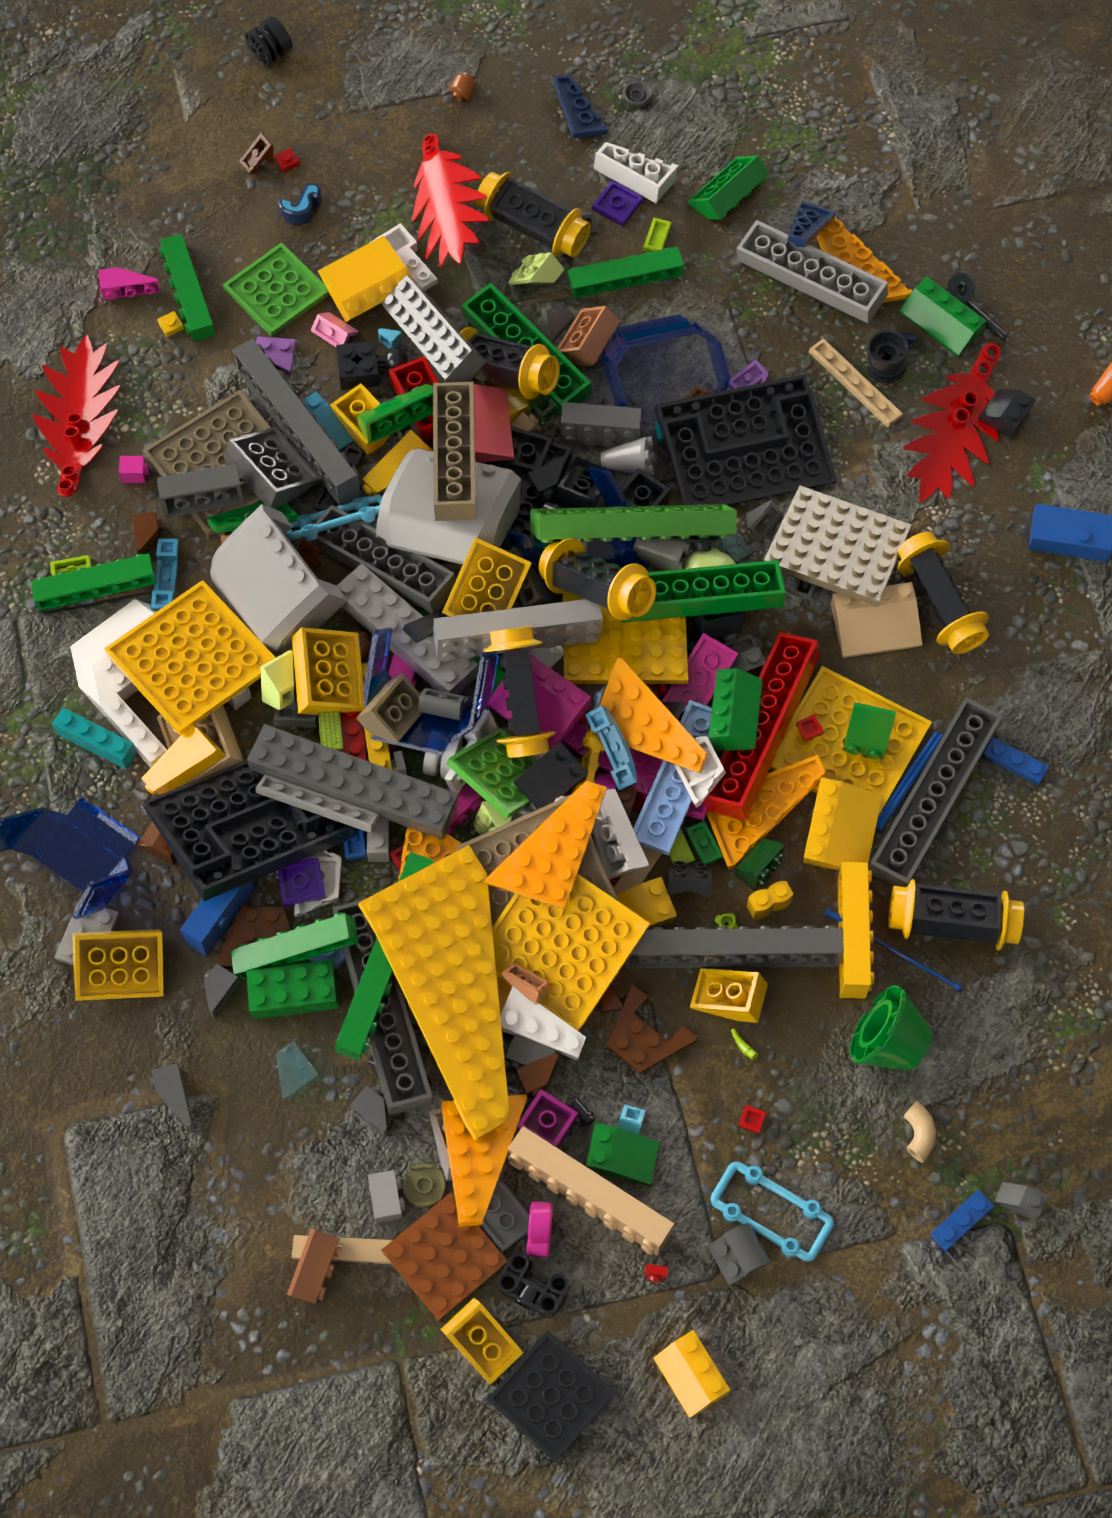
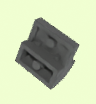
M424 688L419 697V712L461 721L463 711L468 706L469 697Z
M294 690V703L282 710L276 709L274 715V726L315 728L316 723H318V715L298 714L296 690Z
M750 1223L742 1224L724 1233V1236L707 1245L729 1286L771 1264Z

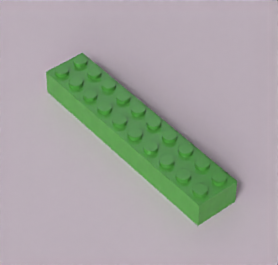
M725 504L531 509L530 533L543 543H552L553 539H561L562 541L568 538L581 539L583 542H591L593 538H600L601 541H612L613 538L619 537L620 540L630 541L632 537H640V540H652V537L659 536V539L664 540L671 539V536H679L680 539H690L691 535H698V538H710V535H717L719 538H729V534H736L737 510Z

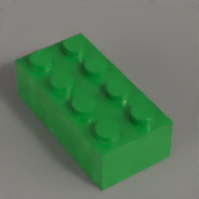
M333 960L246 971L249 1012L253 1020L339 1009L336 970Z

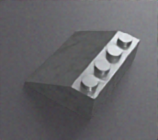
M276 427L230 439L223 456L229 464L237 465L239 476L262 502L270 508L287 504L319 483L322 479Z

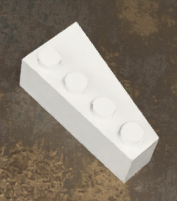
M605 142L596 152L594 169L657 203L676 181L678 165L672 164L670 166L657 158L654 161L645 158L644 154H633L629 152V149Z
M607 790L592 832L598 854L609 878L630 874L649 866L616 790Z
M512 986L500 1016L502 1031L514 1036L517 1034L556 1049L557 1053L577 1061L586 1037L541 1004L531 1002Z

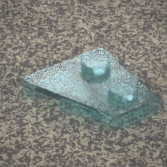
M294 1041L276 1053L284 1101L319 1077V1074Z

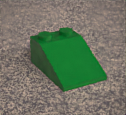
M854 702L843 750L853 755H867L871 759H884L896 711Z
M595 1123L586 1167L598 1175L651 1186L659 1142L617 1127Z

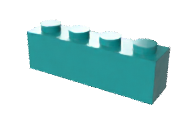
M65 708L61 709L52 723L57 735L124 769H127L137 754L132 742Z

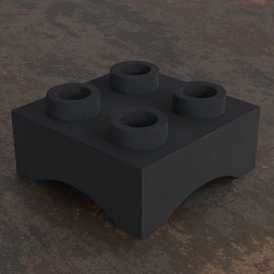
M683 861L669 863L668 894L675 895L684 891H692L702 896L711 897V865L702 862L686 864Z

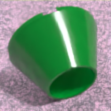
M893 985L882 991L873 1000L872 1003L875 1006L869 1014L864 1012L852 1036L849 1055L853 1057L852 1061L857 1064L909 1071L915 1068L926 1055L933 1033L901 987Z

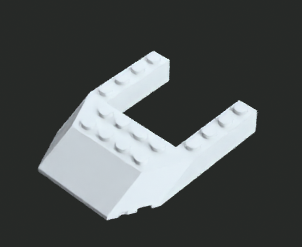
M134 599L71 646L79 688L123 738L134 744L138 755L151 768L167 749L124 702V700L138 691V688L104 651V648L159 611L151 610V604ZM249 687L228 701L235 710L251 699Z

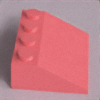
M474 384L475 462L514 460L506 389Z

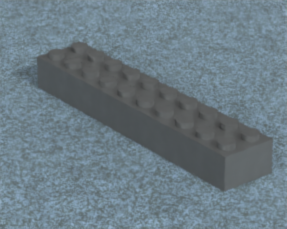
M252 338L234 348L233 354L238 373L300 455L322 478V484L340 506L359 497V487L361 485L357 479L359 474L354 466L350 467L346 455L338 451L337 444L332 438H328L323 425H318L312 411L308 412L304 400L295 395V389L291 384L286 383L283 373L280 370H276L271 357H266L262 345L256 344Z
M965 697L872 859L868 870L872 871L873 876L892 886H908L996 732L1003 717L1002 715Z
M266 724L263 725L247 758L249 768L252 771L263 775L267 774L379 813L381 818L441 840L444 839L459 805L457 793Z
M363 900L333 907V915L346 913L355 919L358 943L342 948L354 993L357 990L377 938L358 906L359 902ZM393 975L390 983H393L389 996L385 995L382 1001L385 1003L382 1015L377 1014L375 1022H378L374 1035L370 1034L368 1038L389 1116L432 1104V1093L402 990L396 976Z
M742 926L738 929H729L728 927H717L716 929H707L706 927H696L695 929L675 927L673 930L654 927L645 932L626 960L625 969L839 967L844 953L842 928H837L836 926H825L824 928L804 926L793 929L792 926H783L781 929H772L770 926H762L759 929H750L747 926Z

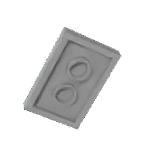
M79 900L57 950L55 959L74 965L72 933L113 931L120 916L119 912Z

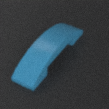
M158 538L156 554L157 584H155L152 592L151 610H160L175 598L179 554L178 539Z
M604 705L585 714L593 733H598L614 770L610 772L618 790L636 783L637 775L630 750L612 715Z

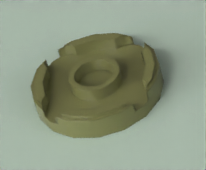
M421 1163L414 1165L403 1177L402 1189L404 1197L417 1208L426 1209L435 1206L442 1200L446 1192L444 1174L432 1164Z

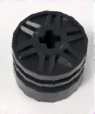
M270 16L262 21L260 27L255 26L252 30L245 33V40L251 53L264 66H269L272 61L278 59V55L283 56L293 48L290 35L283 24L274 16Z
M888 330L875 334L869 340L866 367L867 372L873 379L878 382L891 383L899 380L905 374L909 348L904 336L898 332Z

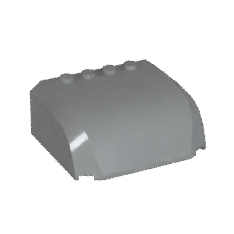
M416 448L407 452L383 495L377 519L376 537L386 540V544L391 548L463 565L475 537L500 548L520 511L521 478L512 470L475 462L476 520L435 521L433 451Z
M261 504L217 549L212 558L210 574L213 583L236 616L275 657H278L289 650L293 651L292 636L301 627L318 629L348 600L336 585L317 579L284 535L292 528V525L283 513Z

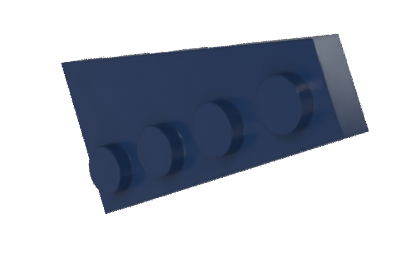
M572 75L553 76L552 82L572 138L608 134L609 129L606 125L602 124L599 114L593 111L590 101L584 98L581 88Z
M802 201L794 224L788 234L787 242L794 244L796 247L805 248L835 219L836 212Z

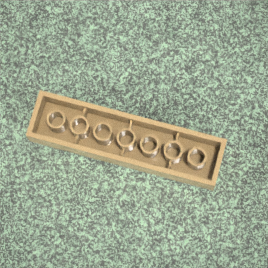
M522 1126L508 1147V1159L513 1167L518 1170L523 1168L529 1172L528 1175L537 1182L541 1180L546 1183L547 1188L553 1193L558 1194L560 1192L566 1196L565 1199L570 1204L583 1207L585 1209L584 1212L590 1217L596 1218L597 1216L604 1221L603 1224L613 1231L617 1229L623 1233L622 1237L631 1243L635 1241L642 1245L641 1249L647 1254L652 1255L654 1253L658 1256L672 1235L673 1222Z

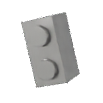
M394 1170L369 1174L368 1181L376 1223L403 1219L402 1212L406 1210L404 1198H399L398 1190L402 1189L400 1176L395 1177Z

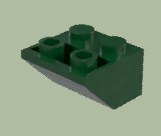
M762 838L736 867L735 876L754 891L758 886L763 887L769 879L768 875L770 872H776L781 866V859L784 856L782 854L784 845Z

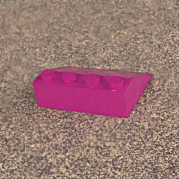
M530 654L540 732L555 731V734L548 738L549 750H551L566 737L590 708L591 696ZM502 680L488 701L487 706L508 720L512 718L511 711H507L505 700L506 697H509V692L504 690Z

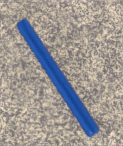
M936 731L929 739L878 816L877 831L883 830L929 762L943 734Z

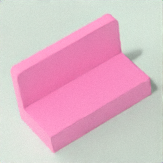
M330 312L318 314L311 328V332L335 347L339 344H347L350 336L358 334V330Z

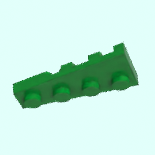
M261 501L208 517V524L215 533L235 531L261 504H265ZM288 504L273 508L282 512L289 522L298 521L297 513Z

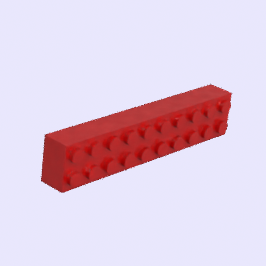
M779 632L759 675V678L763 680L756 748L751 750L724 751L720 762L726 773L705 798L704 802L707 811L747 820L821 656L818 640Z

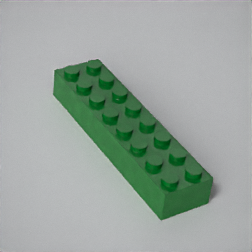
M491 282L461 305L463 317L480 334L528 346L541 344L548 349L550 355L558 359L560 372L557 384L549 394L540 395L560 415H562L563 402L581 403L592 394L591 382Z
M779 560L648 572L649 578L656 585V597L652 607L641 617H632L627 620H621V622L783 607L786 592Z

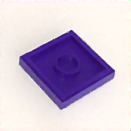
M612 180L592 205V210L624 227L643 202V196Z
M318 857L301 860L277 870L284 907L326 899Z

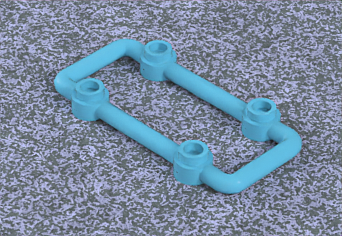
M377 494L369 497H359L350 503L336 506L344 512L356 510L357 512L317 525L312 524V522L318 521L326 510L300 515L297 517L298 521L289 522L292 528L299 527L300 530L292 532L290 529L285 533V536L289 540L304 537L307 541H311L318 537V532L358 520H363L364 523L373 522L375 516L379 514L383 496ZM377 502L379 503V506H376V507L370 506V507H368L370 504L377 503Z
M740 1162L731 1163L710 1197L712 1206L723 1212V1217L726 1221L731 1223L738 1221L741 1224L750 1223L753 1231L780 1246L782 1253L786 1257L797 1256L804 1261L814 1260L834 1226L833 1218L821 1210L819 1202L816 1200L805 1201L763 1176L762 1169L758 1166L748 1167ZM736 1170L745 1175V1180L749 1184H761L802 1208L806 1218H819L825 1222L809 1252L801 1249L796 1239H784L741 1213V1209L737 1204H725L719 1200Z

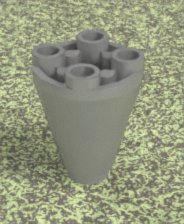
M643 437L607 449L606 452L601 453L602 467L629 474H634L640 468L650 476H654L653 464L657 462L656 452H652L653 438Z
M655 536L652 537V540H640V537H637L633 551H636L639 556L661 571L682 569L683 562L680 560L682 557L686 558L690 543H687L685 539L679 538L664 540Z

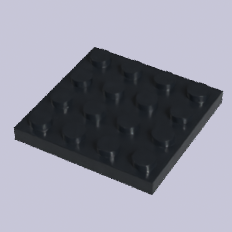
M547 1330L490 1394L486 1401L548 1458L556 1463L612 1399L616 1391Z

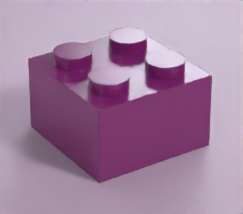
M540 1090L517 1124V1133L523 1126L559 1149L577 1122L578 1112L545 1091Z

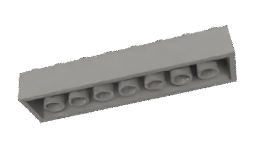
M758 220L755 221L736 248L739 262L869 324L888 296L887 281L809 244L805 248L796 247L794 244L787 242L788 234Z
M360 564L337 585L348 600L342 608L437 691L458 695L479 675L478 664L471 658L453 659L448 662L437 661L433 636L415 643L402 629L405 624L423 616L363 564Z
M586 599L435 618L433 643L437 661L448 662L459 658L470 659L474 656H492L503 653L505 650L484 652V649L492 645L490 632L532 626L533 639L543 642V644L522 647H529V651L536 648H553L559 645L571 646L582 642L592 643L600 639L603 618L600 605Z

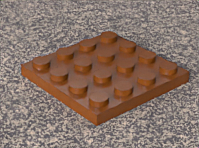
M451 1192L381 1249L384 1256L437 1321L441 1320L508 1262L478 1225L459 1227L456 1201Z

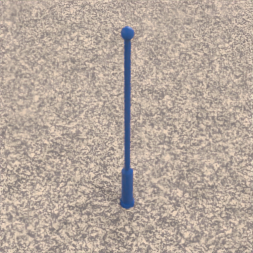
M830 907L827 908L824 917H828L837 923L843 921V918H840L837 912L831 910L832 908ZM873 936L874 942L948 983L956 991L962 989L960 983L950 981Z

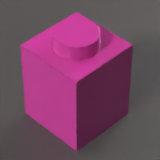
M120 456L119 476L121 482L145 483L146 475H149V464L145 462L144 456Z

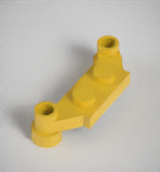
M590 730L583 739V746L588 747L581 760V765L589 774L574 787L572 794L585 781L595 783V772L599 767L600 751H605L598 734Z

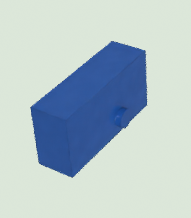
M1036 504L1032 514L1028 550L1108 562L1112 553V515Z
M253 881L207 901L201 900L180 929L185 944L207 957L235 918L241 906L245 904L254 891Z

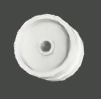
M433 730L425 752L423 774L435 777L440 770L441 778L444 779L451 769L446 763L450 757L456 754L457 748L463 747V737L451 734L446 741L445 733Z

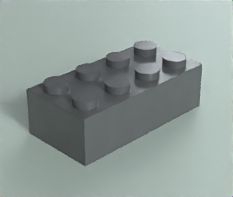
M563 402L561 443L613 448L637 440L640 436L641 408Z
M224 464L214 468L206 467L202 470L185 471L175 475L167 474L157 478L165 518L244 504L236 464Z

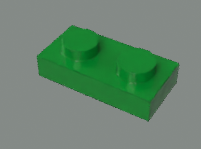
M705 821L685 829V833L702 863L710 865L723 859V855Z

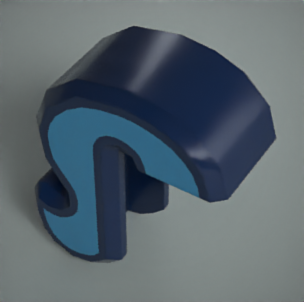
M317 184L306 185L297 205L279 199L278 206L282 218L294 224L308 222L314 214L313 205L319 207L322 203L321 189Z

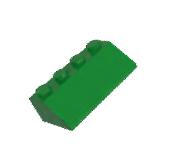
M759 155L736 157L687 202L707 219L721 220L730 209L739 205V201L742 198L750 195L754 187L761 185L769 173Z
M928 277L924 278L914 288L899 312L957 357L983 333L986 323L985 319Z
M429 384L417 386L406 394H400L395 399L383 402L376 408L364 411L358 415V427L368 444L433 415V386Z
M738 668L717 669L709 739L715 752L751 750L756 748L763 685L761 678Z

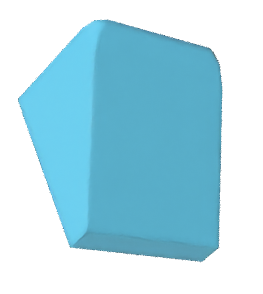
M381 328L378 330L379 342L390 350L397 348L403 342L401 331Z
M624 1105L618 1128L639 1135L646 1110Z

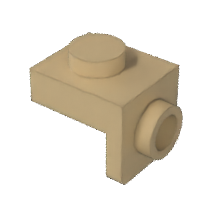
M522 412L510 425L529 432H533L535 429L538 431L542 429L538 424L540 420L534 414H527L525 412Z

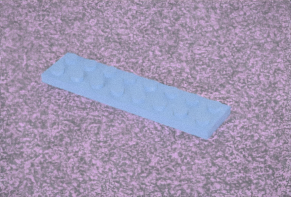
M689 700L680 723L694 738L707 736L709 739L712 708ZM664 760L633 830L641 846L669 856L692 799L675 765Z

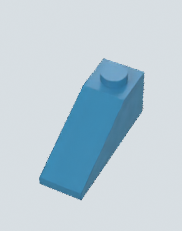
M317 392L304 399L308 412L312 411L317 419L316 422L318 425H323L328 438H332L336 442L339 452L344 450L347 444L351 445L354 443L329 405Z

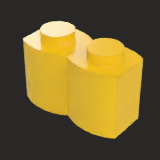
M787 881L776 882L768 889L752 893L748 898L747 908L753 919L765 918L772 911H780L788 907L792 901L793 892Z

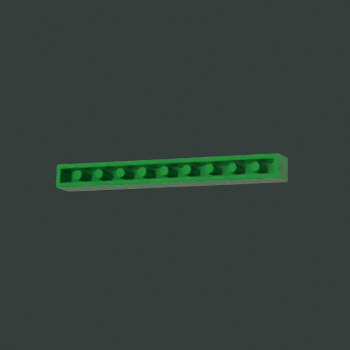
M410 852L399 881L432 865L434 860ZM376 938L335 1044L336 1053L359 1061L362 1054L366 1055L370 1046V1042H367L369 1035H374L378 1025V1022H375L377 1014L382 1015L385 1003L382 1001L385 995L389 996L393 983H390L392 975L395 976L378 938Z

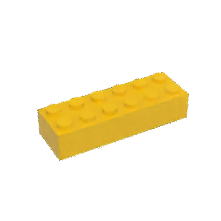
M842 862L837 877L838 914L840 918H843V921H839L838 928H842L844 950L839 965L840 998H866L868 991H871L872 985H874V972H871L874 952L870 951L871 943H873V931L870 930V923L873 921V911L869 910L870 903H872V890H869V883L872 881V871L868 870V863Z

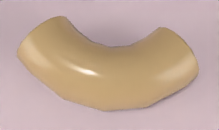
M916 1101L904 1115V1118L913 1126L914 1138L906 1148L916 1160L923 1163L935 1146L936 1128L932 1116L920 1102Z

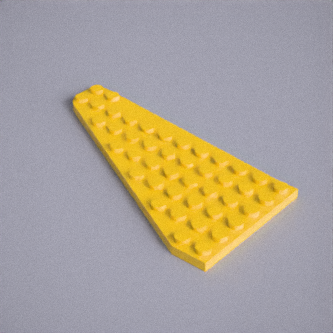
M470 845L368 897L359 902L358 906L382 946L454 1098V1103L473 1139L477 1140L502 1125L508 1116L509 1104L488 885L485 884L487 873Z

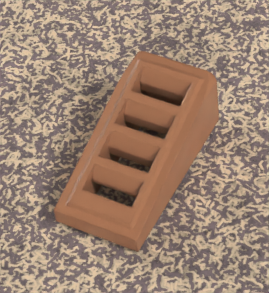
M513 963L502 972V976L531 1002L538 1004L546 997L550 982L516 963Z

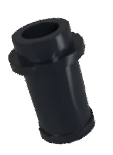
M579 1098L569 1105L570 1108L578 1112L581 1125L587 1127L596 1119L595 1113L593 1111L590 1112Z

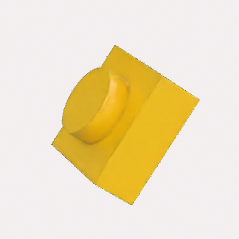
M175 311L157 319L166 337L184 329Z

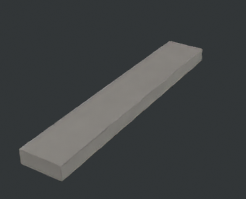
M267 774L263 776L256 787V793L370 833L380 819L379 813Z

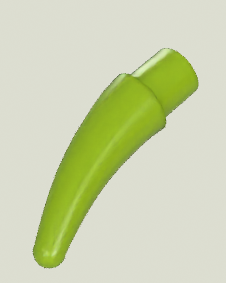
M733 1028L731 1032L742 1053L751 1060H755L758 1057V1053Z

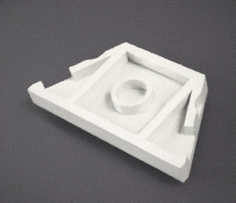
M707 736L695 738L698 744L709 754L701 774L675 765L696 808L701 805L726 773Z
M324 850L303 859L319 858L326 899L296 904L294 909L295 917L339 900L342 858Z

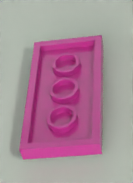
M703 633L687 659L688 684H672L662 703L683 702L687 707L689 700L708 706L714 697L717 669H731L739 654Z

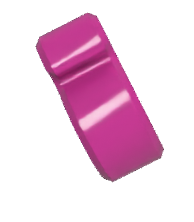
M533 1201L531 1203L527 1243L528 1256L543 1258L549 1256L553 1204L551 1202Z

